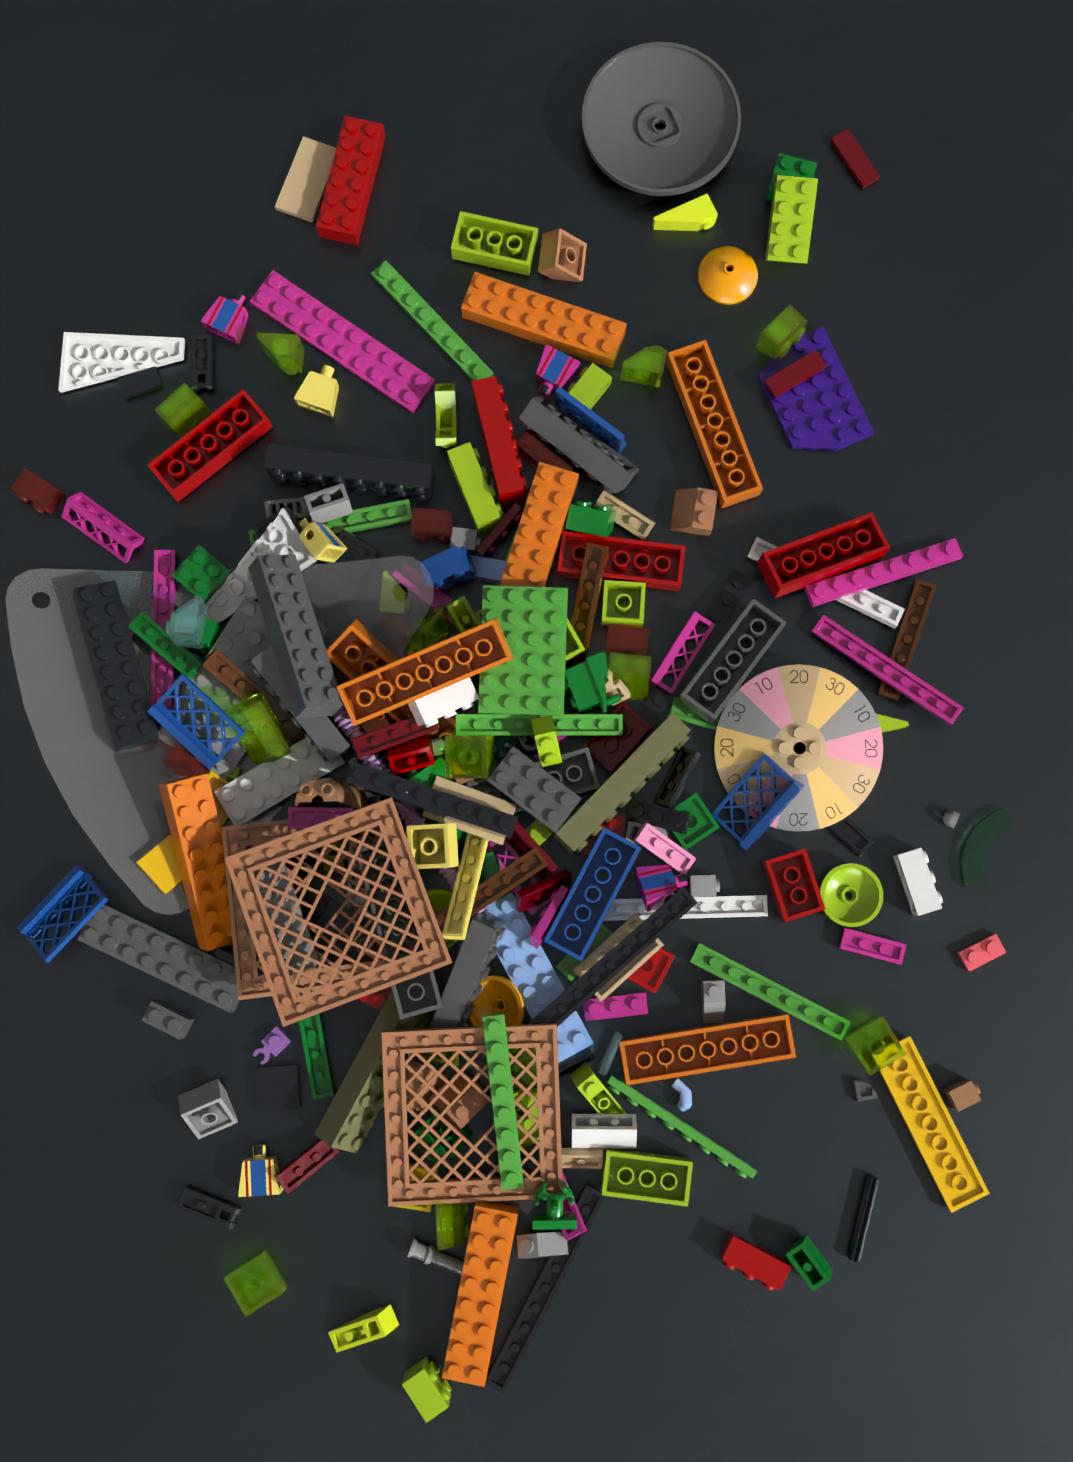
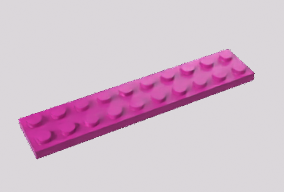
M272 270L249 301L252 306L411 414L415 412L436 383V380L274 270Z

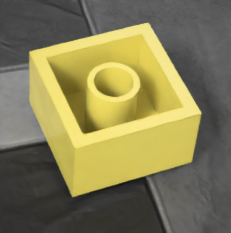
M456 823L407 826V840L418 869L458 866Z

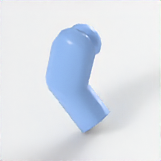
M677 1078L671 1086L680 1094V1100L677 1103L678 1109L686 1111L692 1106V1092Z

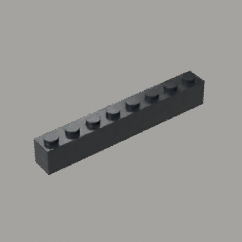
M356 762L352 763L346 780V785L386 799L392 797L395 802L509 840L512 837L518 819L517 816Z

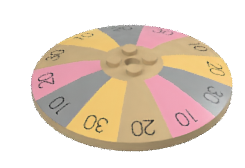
M800 664L786 665L767 670L755 676L740 687L725 706L717 725L714 755L720 780L729 794L759 758L766 753L792 778L805 786L770 826L786 831H811L841 821L855 811L867 798L877 781L881 769L883 737L873 707L863 693L850 681L835 672L821 667ZM797 742H802L805 745L804 753L797 754L794 752L793 748ZM764 760L760 765V773L771 774V765ZM783 776L775 777L776 789L785 788L789 783ZM757 777L747 780V790L758 789ZM761 777L762 789H772V777ZM758 792L747 793L748 804H759ZM762 792L763 804L772 803L773 792ZM736 793L733 796L734 802L737 805H744V793ZM749 807V816L757 819L760 816L759 807Z

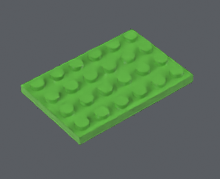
M483 585L482 623L497 617L514 657L512 660L480 673L478 713L564 716L568 588Z

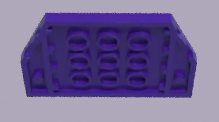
M824 327L787 341L759 374V382L791 449L807 448L809 450L830 449V451H838L874 434L873 428ZM817 350L827 365L826 369L774 399L764 384L765 380Z

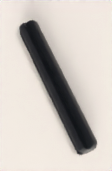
M868 1175L866 1178L848 1253V1259L854 1262H859L861 1259L879 1179Z

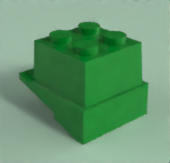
M605 651L588 657L585 662L565 670L566 692L570 691L571 697H569V702L573 712L577 710L579 714H584L600 708L601 714H607V706L621 701L619 693L606 697L605 679L608 676Z

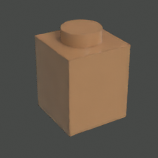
M966 1078L943 1089L952 1108L958 1112L981 1101L979 1096L981 1091L976 1082Z

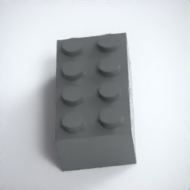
M514 747L511 748L487 780L488 784L554 834L581 800L577 794Z

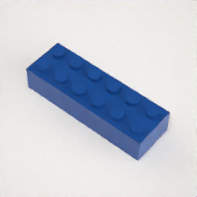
M603 828L544 942L582 962L642 847Z

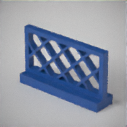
M560 386L557 388L555 404L620 454L627 445L624 441L625 435Z
M184 673L156 704L152 705L147 711L209 770L216 766L223 756L246 733L243 728ZM182 681L189 686V694H179V685ZM167 698H175L176 709H169L163 702ZM180 698H190V709H180ZM194 698H202L205 702V709H195ZM191 712L192 724H185L181 720V713ZM195 712H205L206 724H196ZM210 712H216L220 715L221 724H210ZM196 727H206L207 738H200L197 735ZM211 727H221L222 738H211ZM225 727H232L238 734L234 738H226ZM212 742H222L223 751L219 755L212 749Z
M764 753L711 815L740 842L739 845L747 850L805 786L792 778ZM764 760L771 765V774L760 773V765ZM776 776H783L789 781L785 788L776 789ZM757 777L758 789L747 790V780ZM761 777H772V789H762ZM758 792L759 804H748L747 793ZM762 792H773L771 804H763ZM736 793H744V805H734L733 796ZM749 807H759L760 816L757 819H749ZM723 808H730L731 820H724L718 813ZM734 808H745V819L735 820ZM746 822V832L742 836L736 831L735 823Z
M75 866L16 927L20 933L27 937L43 960L48 963L108 901V898L91 879L92 876L78 866ZM88 883L87 891L80 893V890ZM98 895L100 899L94 905H90L91 897ZM79 897H85L84 906L78 907ZM73 898L72 907L65 908V906ZM78 911H83V915L80 918V920L75 921L76 913ZM71 912L69 922H63L64 913ZM58 914L57 923L50 924L51 920ZM62 927H68L67 933L60 937ZM55 928L54 938H48L49 929ZM43 930L42 938L36 940L35 937ZM53 942L52 949L46 953L47 943Z

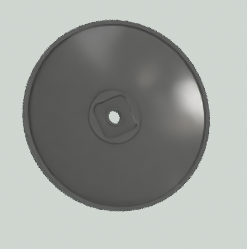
M650 42L630 47L618 53L597 71L587 88L583 101L582 132L592 159L609 178L619 185L646 195H677L704 185L715 177L727 164L738 141L741 128V108L738 95L730 78L710 57L682 44ZM661 123L665 126V129L657 130L655 125Z

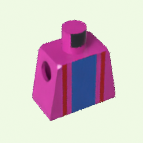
M235 291L231 300L222 296L218 297L201 319L204 328L239 345L248 319V312L242 306L245 296Z
M546 344L536 372V381L541 384L537 391L538 394L548 397L552 390L556 391L559 386L565 389L580 370V361Z
M669 865L637 867L635 871V880L646 912L659 908L678 891L679 887L687 886L685 873L673 875Z

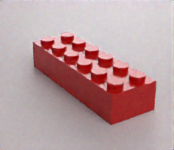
M349 116L344 117L316 224L319 237L358 245L386 137L384 124Z
M496 376L472 381L474 401L501 509L512 507L515 502L519 505L525 504L524 496H528L525 476L522 474V464L520 457H518L516 440L513 438L511 420L508 418V408L506 401H504L501 382L497 383Z
M243 389L147 464V466L176 501L179 502L273 426L267 416Z
M869 513L762 553L757 564L775 599L881 559L888 552L890 546L873 513Z
M562 531L557 570L558 577L580 579L587 542L609 546L602 582L604 580L646 583V588L679 591L681 587L686 546Z

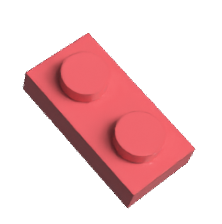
M992 934L957 953L966 970L970 972L1005 954L1006 951L997 934Z

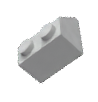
M218 1079L178 1095L180 1115L198 1140L238 1123L227 1091Z

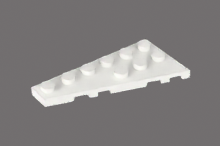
M64 332L58 390L62 393L134 374L154 366L160 367L183 361L186 341L184 338Z
M284 508L280 510L276 519L269 524L260 539H257L241 559L233 573H230L221 588L214 593L202 608L207 618L220 624L234 615L245 596L254 601L258 600L248 567L258 555H296L301 571L317 561L299 538L300 532Z

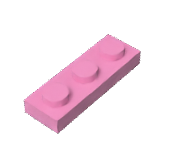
M646 822L634 838L636 842L680 874L685 873L686 875L696 860L694 856Z

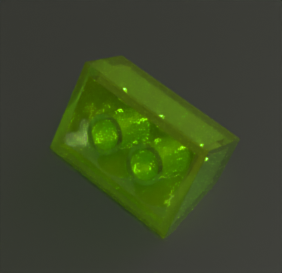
M261 692L224 710L246 732L239 740L254 764L274 762L292 753L289 739Z

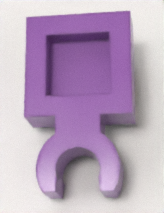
M276 1026L261 1041L265 1046L255 1050L253 1056H257L260 1052L265 1055L264 1060L261 1061L263 1065L269 1061L271 1053L276 1057L292 1040Z

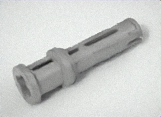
M416 1238L413 1239L407 1253L408 1258L412 1256L422 1260L426 1265L432 1263L462 1275L463 1261L435 1250L436 1248L433 1245L427 1246L417 1242Z

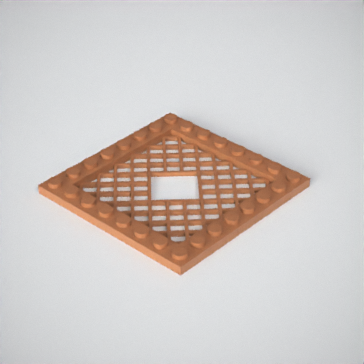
M392 797L224 858L283 1027L452 963ZM379 826L381 833L373 830V828ZM365 831L361 841L351 837ZM369 832L380 836L375 847L364 843ZM344 839L340 849L331 845ZM348 839L359 844L354 855L343 850ZM383 839L388 853L378 849ZM362 846L373 850L369 861L357 857ZM323 847L319 856L310 853L312 850ZM327 847L338 851L333 863L322 858ZM376 852L387 857L383 868L372 864ZM303 854L298 864L288 860ZM341 854L352 858L348 869L337 865ZM306 855L317 859L313 870L301 866ZM390 859L396 874L386 870ZM355 860L366 864L362 876L351 871ZM320 861L331 865L327 877L316 873ZM281 862L277 872L267 868ZM285 862L296 867L291 878L281 874ZM369 867L381 871L376 882L365 878ZM334 868L346 872L341 884L330 879ZM299 869L310 873L305 885L294 880ZM260 870L256 878L254 872ZM264 870L275 874L270 886L259 881ZM384 873L395 878L390 889L379 884ZM349 874L360 879L355 890L344 885ZM314 875L325 880L320 891L309 887ZM278 877L289 881L285 892L273 888ZM398 880L404 895L393 891ZM363 881L374 885L370 896L358 892ZM328 882L367 899L349 940L309 922ZM293 883L304 888L299 899L288 895ZM258 884L268 889L264 899ZM377 887L388 892L383 903L372 898ZM307 890L318 894L313 906L302 901ZM271 891L283 895L277 907L266 902ZM391 893L403 898L398 909L386 905ZM286 897L297 902L292 913L281 909ZM405 900L411 916L401 912ZM370 901L382 906L377 917L365 913ZM300 904L311 908L306 920L295 915ZM266 906L275 909V913L271 920L266 909ZM384 908L396 913L391 924L380 919ZM279 912L290 916L285 928L274 923ZM399 914L410 919L405 930L394 926ZM363 916L375 920L370 932L359 927ZM293 918L304 923L299 934L288 930ZM378 922L389 927L384 938L373 934ZM412 922L415 924L418 936L408 932ZM307 925L318 929L313 941L302 936ZM273 926L283 931L279 938V941L277 940ZM392 929L403 933L398 945L387 940ZM357 930L368 935L363 946L352 942ZM322 931L333 936L328 948L316 943ZM286 932L297 937L292 949L281 944ZM406 935L418 940L413 952L401 947ZM371 936L383 941L377 953L366 948ZM336 938L347 942L342 954L331 950ZM300 939L312 944L307 955L295 951ZM421 942L424 950L416 952ZM385 943L397 948L392 960L381 955ZM350 944L361 949L356 961L345 956ZM314 946L326 950L321 962L310 958ZM280 947L290 951L286 962ZM399 950L411 954L395 960ZM364 951L376 956L371 967L360 963ZM329 952L340 957L335 969L324 964ZM293 954L305 958L300 970L288 965ZM378 958L390 962L374 968ZM343 959L354 963L350 975L338 970ZM308 960L319 965L314 977L303 972ZM358 965L369 970L353 976ZM322 967L333 971L328 983L317 978ZM288 969L298 973L293 983ZM336 974L347 978L332 984ZM301 975L312 979L307 991L296 987ZM315 981L326 986L311 992ZM295 990L304 993L305 995L297 997Z
M288 819L221 827L224 858L245 851L246 846H252L253 848L303 829H288ZM379 826L373 828V830L381 833ZM365 831L360 833L356 839L360 840ZM369 834L367 835L373 841L372 844L377 843L380 838L378 835H375V839ZM348 839V842L352 844L346 851L349 853L354 846L358 848L356 842ZM339 841L334 842V843L331 844V845L336 846V844H337ZM329 848L322 858L326 859L332 849ZM312 850L315 855H320L317 851ZM341 854L342 857L337 862V865H340L344 859L350 863L352 860L347 855ZM295 857L298 861H300V857ZM303 861V865H305L308 869L313 870V868L310 865ZM359 861L357 863L354 862L351 871L353 872L356 868L361 871ZM225 862L238 1000L272 996L265 975H259L258 968L262 971L263 968L260 965V960L257 962L256 948ZM296 867L292 871L287 868L290 877L293 875ZM334 868L333 872L336 870L344 877L345 874L341 870ZM310 873L306 876L304 880L297 875L295 878L299 880L302 884H305L310 876ZM349 874L346 880L357 886V883L349 877ZM328 882L327 884L343 895L346 901L326 924L324 929L327 930L331 925L339 932V936L343 935L349 940L350 936L344 931L351 923L356 925L357 922L354 919L363 910L367 899L360 906L351 899L354 893L348 896L340 890L341 887H336ZM298 886L295 893L297 894L302 887ZM360 886L359 889L367 895V891ZM349 901L359 908L352 917H349L342 911ZM339 913L349 920L342 930L332 923ZM370 918L364 927L361 925L359 927L366 930L373 919ZM307 925L309 929L317 934L318 931L315 928ZM322 931L319 938L321 937L329 944L330 940L323 935L324 932ZM360 931L352 942L357 943V939L363 932ZM371 936L373 940L370 942L367 948L370 949V947L374 944L375 941L378 944H380V941ZM336 938L332 947L342 954L343 951L335 945L338 940ZM316 950L317 955L320 956V958H319V961H320V962H321V960H322V958H323V956H324L326 950L324 951L323 954H321L319 951ZM364 951V953H363V955H362V957H361V959H362L363 956H364L365 954H367V955H369L372 959H375V956H374V955H372L371 953H368V952H366V951ZM340 957L335 963L331 962L328 958L325 961L331 965L330 967L335 969ZM378 958L374 968L385 965V960ZM373 961L362 962V964L371 967ZM354 964L340 965L338 970L350 975ZM358 965L353 976L369 970ZM313 967L303 972L314 977L318 968ZM322 967L317 978L328 983L333 971ZM297 974L290 976L292 983L294 982ZM336 974L332 984L347 978ZM301 975L296 987L307 991L312 979ZM315 981L311 991H315L326 986Z
M557 1023L506 1025L508 1049L521 1048L515 1056L509 1052V1057L511 1058L510 1066L515 1061L523 1069L516 1077L511 1075L512 1086L516 1083L523 1090L516 1099L514 1098V1104L524 1112L516 1121L517 1127L525 1133L519 1140L520 1151L526 1155L521 1160V1166L528 1159L537 1165L530 1174L522 1168L524 1188L502 1190L501 1176L491 1177L496 1171L500 1173L499 1163L496 1165L488 1158L497 1150V1143H494L488 1137L489 1133L495 1128V1124L493 1123L479 1140L473 1144L443 1117L471 1085L492 1103V1098L486 1094L490 1088V1083L483 1090L474 1083L481 1074L489 1080V1074L485 1072L488 1068V1062L481 1068L473 1061L481 1052L487 1057L484 1027L386 1030L381 1032L388 1207L534 1199L536 1191L541 1187L542 1182L547 1183L546 1192H562ZM536 1047V1055L529 1048ZM477 1050L471 1058L463 1051ZM456 1051L449 1059L441 1053ZM524 1051H527L533 1057L526 1066L517 1059ZM434 1052L427 1060L420 1054ZM405 1053H412V1054L405 1060ZM459 1053L467 1060L461 1069L451 1062ZM437 1054L445 1061V1064L439 1070L430 1063ZM415 1055L424 1063L417 1071L408 1064ZM535 1061L537 1076L529 1070ZM470 1064L479 1071L472 1080L463 1073ZM448 1065L457 1072L450 1081L441 1073ZM426 1066L435 1073L428 1082L419 1074ZM405 1067L411 1073H413L412 1077L407 1082ZM525 1072L534 1079L527 1088L518 1081ZM459 1075L469 1082L461 1091L453 1084ZM438 1076L447 1083L439 1092L431 1085ZM416 1077L425 1084L418 1093L409 1086ZM536 1083L537 1097L529 1091ZM449 1086L458 1093L451 1102L442 1095ZM427 1087L436 1094L429 1103L420 1096ZM406 1089L414 1095L408 1103ZM526 1094L535 1101L528 1109L519 1103ZM438 1098L447 1104V1107L441 1113H438L432 1107ZM416 1099L426 1106L419 1114L410 1108ZM537 1104L538 1119L530 1113ZM428 1109L437 1116L430 1125L421 1118ZM407 1111L415 1117L409 1125L407 1123ZM527 1115L535 1122L528 1131L520 1124ZM439 1120L448 1126L441 1135L432 1128ZM417 1121L426 1127L420 1136L410 1129ZM537 1127L539 1129V1141L531 1134ZM450 1130L460 1137L453 1145L444 1139ZM429 1131L438 1138L431 1146L422 1140ZM408 1133L416 1139L409 1148ZM527 1137L536 1143L529 1153L521 1146ZM484 1139L493 1146L486 1154L477 1148ZM462 1140L471 1147L464 1156L455 1149ZM440 1141L449 1148L442 1157L433 1150ZM418 1142L427 1149L420 1158L411 1151ZM538 1148L540 1163L532 1156ZM473 1151L482 1157L475 1166L466 1159ZM451 1152L460 1158L454 1167L444 1160ZM429 1153L438 1159L432 1168L423 1162ZM409 1155L416 1160V1163L410 1169ZM484 1161L493 1167L487 1176L478 1170ZM463 1162L472 1169L465 1177L456 1171ZM441 1163L450 1170L443 1178L434 1172ZM419 1164L428 1171L421 1180L412 1172ZM474 1172L480 1176V1178L470 1177ZM454 1173L459 1179L448 1178ZM432 1174L437 1180L426 1179Z

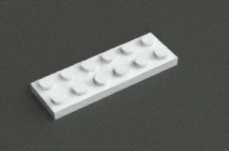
M304 738L216 790L214 793L233 825H243L298 792L302 784L320 779L345 764L342 757L333 764L329 760L327 762L323 761L316 752L319 750V747L316 744L312 746Z

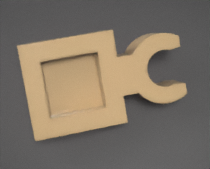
M607 670L608 676L605 679L606 697L619 693L621 701L612 704L614 706L630 698L631 692L620 678L613 680V673Z

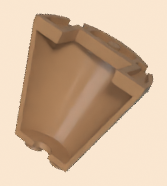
M327 777L302 784L296 795L294 807H313L314 798H323L324 802L337 801L354 808V811L373 803L367 792L346 785L347 778Z

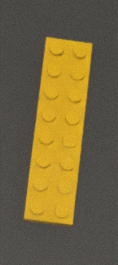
M908 1035L872 1053L873 1060L949 1212L952 1213L990 1194L911 1036Z

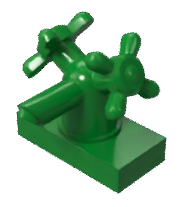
M565 1181L561 1182L562 1192L548 1193L546 1192L547 1183L542 1182L541 1187L538 1188L534 1196V1204L538 1206L541 1199L546 1201V1213H533V1230L577 1229L576 1213H563L564 1200L568 1199L571 1206L575 1203L572 1190L567 1187V1183Z

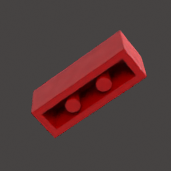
M730 1232L719 1254L724 1266L732 1270L735 1267L743 1271V1276L750 1280L756 1278L762 1281L761 1285L771 1291L774 1288L779 1291L781 1290L792 1268L787 1261Z

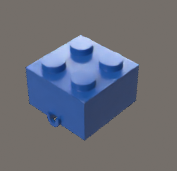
M454 546L419 562L427 585L443 591L452 589L454 584L458 582L470 581L472 576L477 574L471 555L464 546L461 548Z

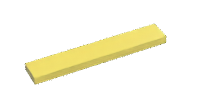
M467 833L442 933L444 939L465 940L488 846V840Z

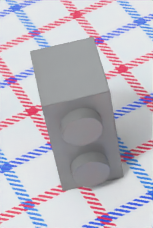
M343 483L304 496L313 522L324 523L353 513Z

